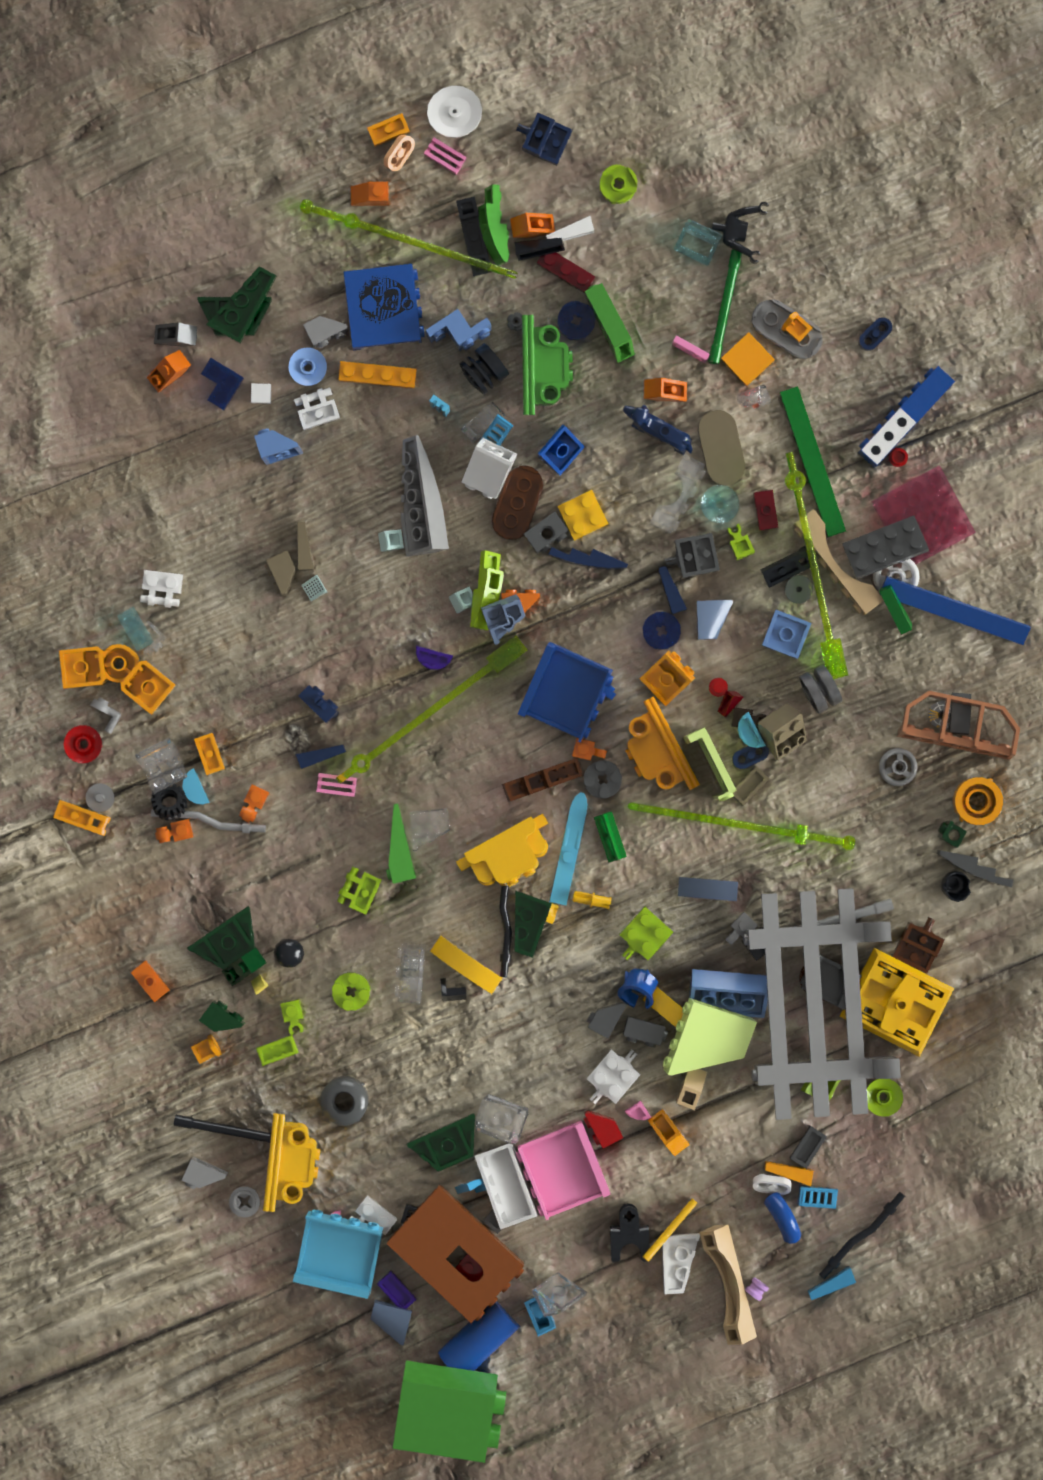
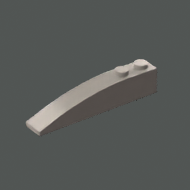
M418 435L404 439L402 448V465L405 466V472L402 475L404 495H401V502H404V513H401V524L406 557L437 553L449 549L444 512L435 476Z

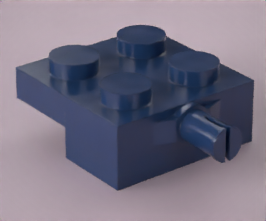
M537 113L530 128L519 123L516 131L526 135L522 151L557 166L573 129L555 122L550 117Z
M308 685L298 696L325 723H328L339 714L336 710L338 706L331 699L326 700L322 697L325 693L319 687Z

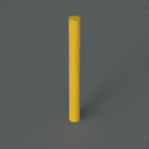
M691 1199L644 1254L643 1258L647 1262L650 1261L697 1205L694 1199Z

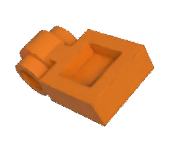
M252 784L244 799V802L248 803L249 806H243L239 814L242 820L253 823L258 813L255 811V807L262 810L270 792Z
M190 819L170 823L172 830H168L167 826L156 828L155 833L159 844L171 841L170 837L172 836L174 837V842L194 837Z

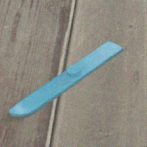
M582 792L575 796L569 810L550 902L567 905L588 806L587 798Z

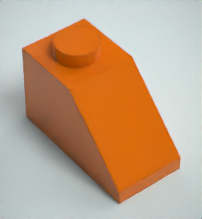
M388 181L366 182L351 186V206H389Z
M524 213L510 219L513 238H531L555 232L553 214Z
M666 378L644 380V399L686 402L687 382Z

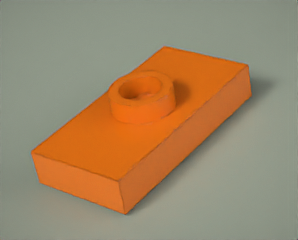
M147 960L131 972L154 1002L170 991Z

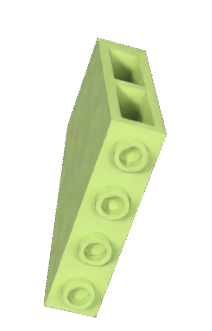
M689 998L688 1002H685L683 1006L682 1019L676 1025L677 1032L675 1038L670 1042V1052L663 1061V1070L668 1075H675L743 1059L757 1022L751 1017Z

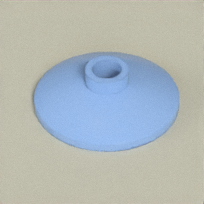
M301 348L291 356L288 368L295 382L303 386H312L324 378L327 371V363L322 353L314 348ZM311 365L312 369L310 371H306L305 366Z

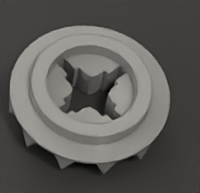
M249 1186L239 1187L230 1196V1208L239 1217H250L257 1212L260 1206V1196L256 1190ZM250 1196L248 1200L250 1206L245 1204L240 1208L239 1206L242 1202L240 1197L246 1198Z

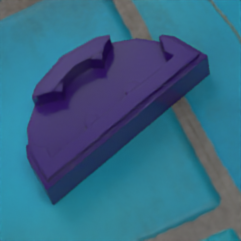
M416 646L418 661L430 670L445 668L453 658V655Z

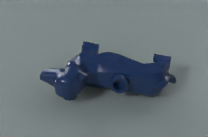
M625 405L623 407L624 413L633 420V428L672 446L675 449L674 451L683 456L686 450L692 453V439L690 435L648 413L649 409L646 405L641 407Z

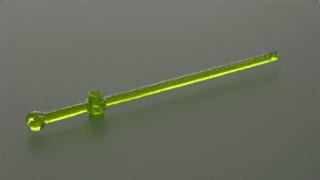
M309 199L302 200L300 204V211L302 213L310 214L312 212L343 222L350 230L358 227L513 279L517 278L507 274L510 272L518 275L516 271L361 221L354 213L343 215L315 206Z
M628 804L630 810L795 838L794 844L806 845V840L842 845L845 850H852L855 847L856 840L851 835L840 838L808 832L809 826L797 824V830L644 804Z

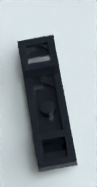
M475 196L457 200L458 213L473 277L492 273L486 245L480 229Z

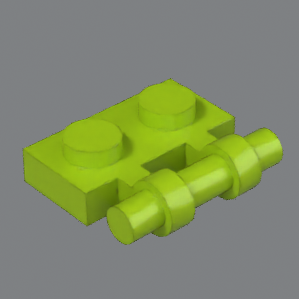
M352 866L350 873L347 872L343 888H340L338 892L340 895L337 902L344 904L346 898L351 899L349 907L367 915L382 879L367 872H364L362 878L357 877L359 869ZM353 882L359 884L355 894L349 892Z

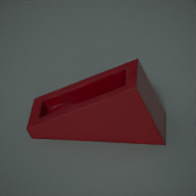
M726 690L717 712L727 717L744 697L736 691Z

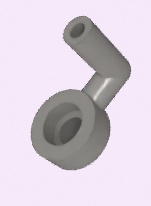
M100 697L97 700L93 699L90 704L92 707L111 716L105 728V731L111 734L121 717L120 712L107 706L109 702Z

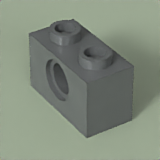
M553 512L525 532L524 537L537 554L539 552L544 554L552 548L550 544L555 541L559 543L567 537L568 529L556 512ZM543 530H551L553 536L550 539H544L541 535Z

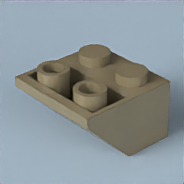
M788 703L758 722L759 732L763 741L778 761L807 741L802 713Z

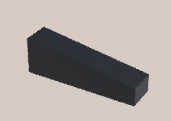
M562 238L514 242L518 261L565 251Z

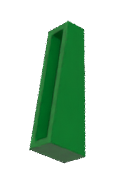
M891 584L881 588L880 594L901 635L911 631L912 622Z

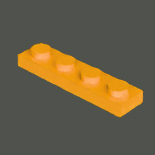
M340 361L338 380L415 389L417 369Z

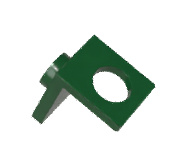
M950 820L943 822L938 829V837L956 848L959 847L967 833L966 830L958 827ZM953 829L959 832V838L956 841H952L949 838V832Z

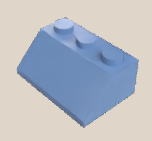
M263 429L258 431V435L254 436L261 459L266 465L303 454L297 442L274 430Z

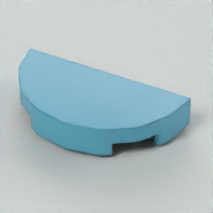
M747 712L738 722L737 731L739 738L749 747L760 748L766 746L749 712Z
M195 768L191 769L183 779L182 787L186 797L196 804L210 803Z

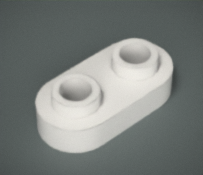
M759 1174L753 1178V1189L762 1193L772 1194L778 1192L781 1195H786L791 1192V1181L783 1176Z

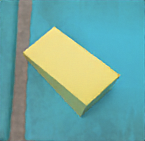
M258 975L251 981L256 995L269 986L261 975Z

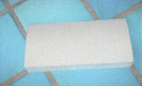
M513 1142L475 1155L500 1230L538 1216L524 1173L516 1156Z

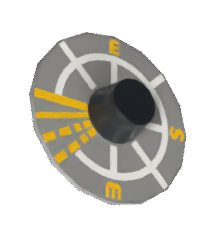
M945 701L936 702L929 709V721L938 729L941 728ZM950 703V708H949V713H948V719H947L946 729L949 728V716H950V714H951V703Z

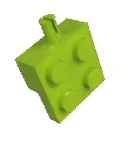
M644 906L635 918L619 933L629 946L622 956L628 960L636 952L649 960L673 934V931Z

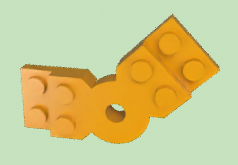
M122 644L111 645L105 651L98 646L59 650L63 689L104 685L107 680L120 683L121 691L152 715L176 686L148 661H139L137 653L132 648ZM121 658L124 661V666L121 669H117L115 662Z

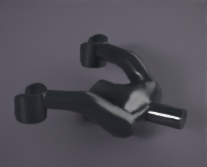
M761 202L759 206H749L735 210L727 215L725 224L713 222L712 230L723 232V243L727 247L748 256L753 264H757L759 261L754 260L752 255H760V252L751 251L736 242H745L748 222L739 220V217L752 213L766 215L768 212L762 211L761 206L768 207L769 204L767 202Z

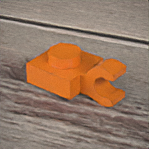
M576 738L573 757L591 761L592 755L606 758L607 751L594 748L595 742L584 739L578 742L579 738Z

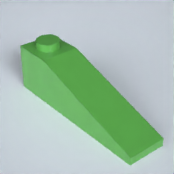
M398 803L394 804L389 869H386L388 880H392L393 884L416 878Z

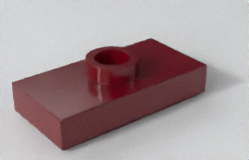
M773 490L754 492L759 531L779 528Z

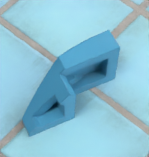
M483 1179L466 1182L455 1187L457 1194L468 1192L472 1189L476 1193L486 1191Z

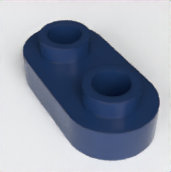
M884 317L878 318L861 334L859 346L865 351L875 349L891 333V321ZM883 325L885 331H880L878 327ZM865 339H870L871 344L867 345Z
M767 745L760 747L762 749L761 755L756 754L755 750L757 748L749 746L742 748L733 754L732 763L738 769L748 768L765 760L769 755V748ZM739 756H744V763L738 761Z

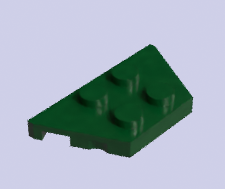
M197 297L208 322L230 300V297ZM271 297L265 298L245 336H255L272 302ZM212 329L215 336H225Z
M247 906L187 947V949L210 961L217 967L225 969L255 948L250 907Z
M472 1113L412 1140L406 1145L424 1161H427L438 1172L474 1156L475 1114Z

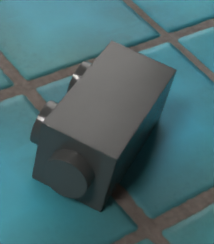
M627 1016L623 1036H626L628 1041L637 1043V1040L645 1041L644 1045L656 1048V1045L661 1046L662 1041H666L668 1031L665 1030V1025Z

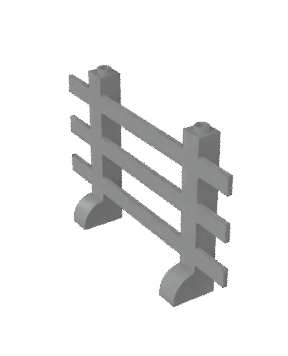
M853 888L837 889L840 924L817 925L815 891L799 892L801 926L779 927L777 893L761 894L763 929H747L746 934H743L744 946L747 945V949H765L772 1064L754 1065L752 1081H755V1084L758 1086L773 1085L776 1120L792 1119L789 1084L812 1082L814 1117L830 1116L828 1081L850 1080L852 1114L855 1115L868 1114L867 1078H901L899 1058L894 1056L864 1057L857 943L888 942L892 940L890 922L856 923ZM841 944L849 1059L826 1060L819 945ZM803 946L810 1061L788 1063L781 947Z

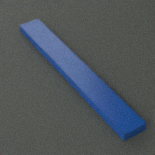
M886 576L881 587L884 588L891 584L901 603L1024 645L1031 629L1029 625Z

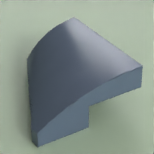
M517 594L481 608L495 645L499 644V640L507 632L509 633L517 622H520L525 617Z
M733 600L696 601L697 640L717 639L733 604Z
M375 1300L371 1320L396 1342L404 1345L412 1310Z

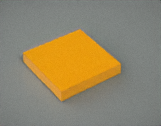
M749 332L721 358L746 387L775 361Z

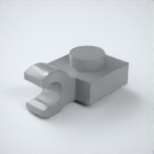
M743 912L730 925L734 930L725 940L732 945L739 936L743 938V934H746L747 929H755L758 925Z

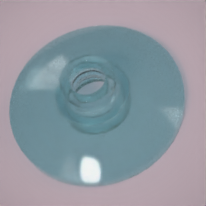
M716 485L704 493L701 500V509L705 517L710 521L726 523L736 516L739 510V498L730 487ZM719 501L722 502L723 507L718 508L716 506V503Z

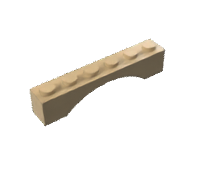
M814 509L794 524L796 527L794 529L795 533L799 538L803 537L806 540L807 544L805 545L810 548L811 553L815 552L819 557L817 559L819 564L829 570V577L835 584H840L842 594L847 599L850 598L854 604L852 606L858 614L862 613L865 615L884 601L873 585L852 578L837 565L827 546L825 523Z
M714 1225L701 1231L700 1236L704 1251L716 1264L724 1284L726 1311L723 1328L727 1344L741 1345L757 1336L729 1225Z

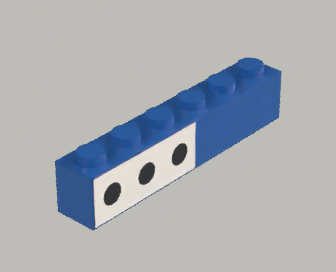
M939 366L935 370L931 367L924 375L925 381L922 384L918 381L911 389L912 395L909 398L905 396L898 403L900 408L896 412L892 410L885 417L887 422L883 426L879 424L872 431L874 436L870 440L866 438L859 445L861 450L858 453L874 468L878 466L955 382Z

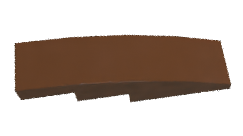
M574 758L502 784L507 801L511 802L584 775L578 758Z

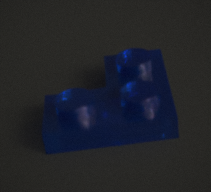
M210 358L201 375L217 384L207 400L225 411L244 377L213 358Z

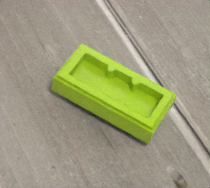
M293 1035L256 1048L262 1066L299 1053Z

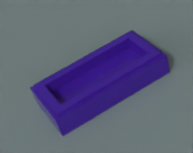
M392 1270L377 1282V1285L397 1307L407 1309L417 1300Z

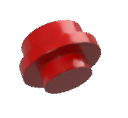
M895 448L889 454V462L895 467H902L908 461V454L902 448Z
M715 678L709 683V691L713 696L721 697L728 690V684L722 678Z

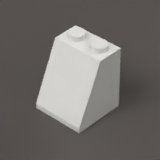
M482 438L475 447L462 483L470 490L481 491L485 497L496 499L501 492L517 454Z

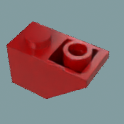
M589 1110L585 1111L586 1117L583 1118L588 1129L592 1127L595 1133L592 1137L597 1146L601 1144L602 1148H605L623 1138L614 1118Z

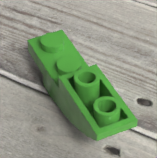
M492 184L485 188V204L478 207L480 229L486 248L495 264L500 266L507 263L509 259V231L507 230V224L500 223L502 218L500 210L502 197L500 185Z

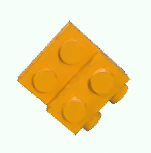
M667 651L639 678L665 706L695 679L692 668L688 665L684 666L680 662V656L674 651L672 653Z

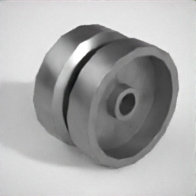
M823 664L814 669L815 678L808 672L799 676L805 696L818 714L827 710V701L832 706L843 701L833 677Z

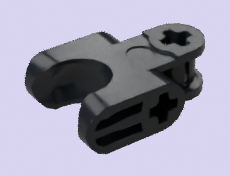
M627 1203L621 1206L619 1210V1226H610L612 1263L620 1261L621 1250L627 1244L636 1245L640 1249L641 1260L647 1262L643 1256L650 1248L649 1225H639L638 1210L633 1204ZM627 1211H631V1214H634L629 1219L626 1216Z

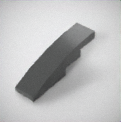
M937 850L939 856L973 876L989 882L1009 887L1013 886L1014 880L995 876V868L977 865L978 857Z

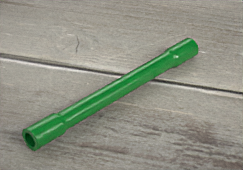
M731 250L726 283L708 362L711 364H719L721 358L722 343L742 253L736 250Z

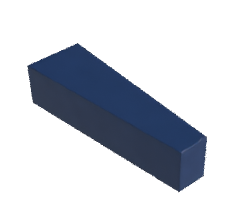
M667 567L658 568L671 613L675 614L687 610Z
M344 745L295 755L300 768L303 769L347 751Z

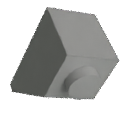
M193 1157L182 1181L192 1189L196 1187L201 1188L225 1179L228 1172Z

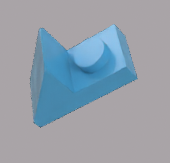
M542 1294L524 1302L538 1337L556 1328L554 1318L550 1314Z

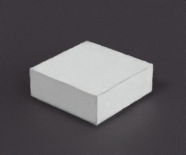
M251 383V403L271 404V384Z

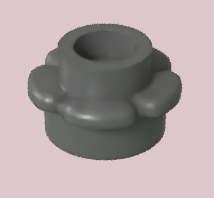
M519 312L510 314L507 318L509 329L515 331L522 330V314Z

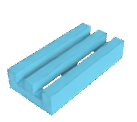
M433 395L429 400L430 406L432 408L436 406V410L439 413L442 410L443 415L447 417L450 412V406Z

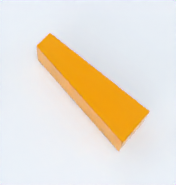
M765 1161L764 1169L766 1171L808 1186L812 1185L813 1169Z

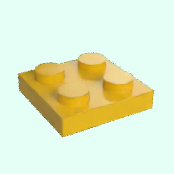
M592 490L557 506L574 541L608 525V521Z

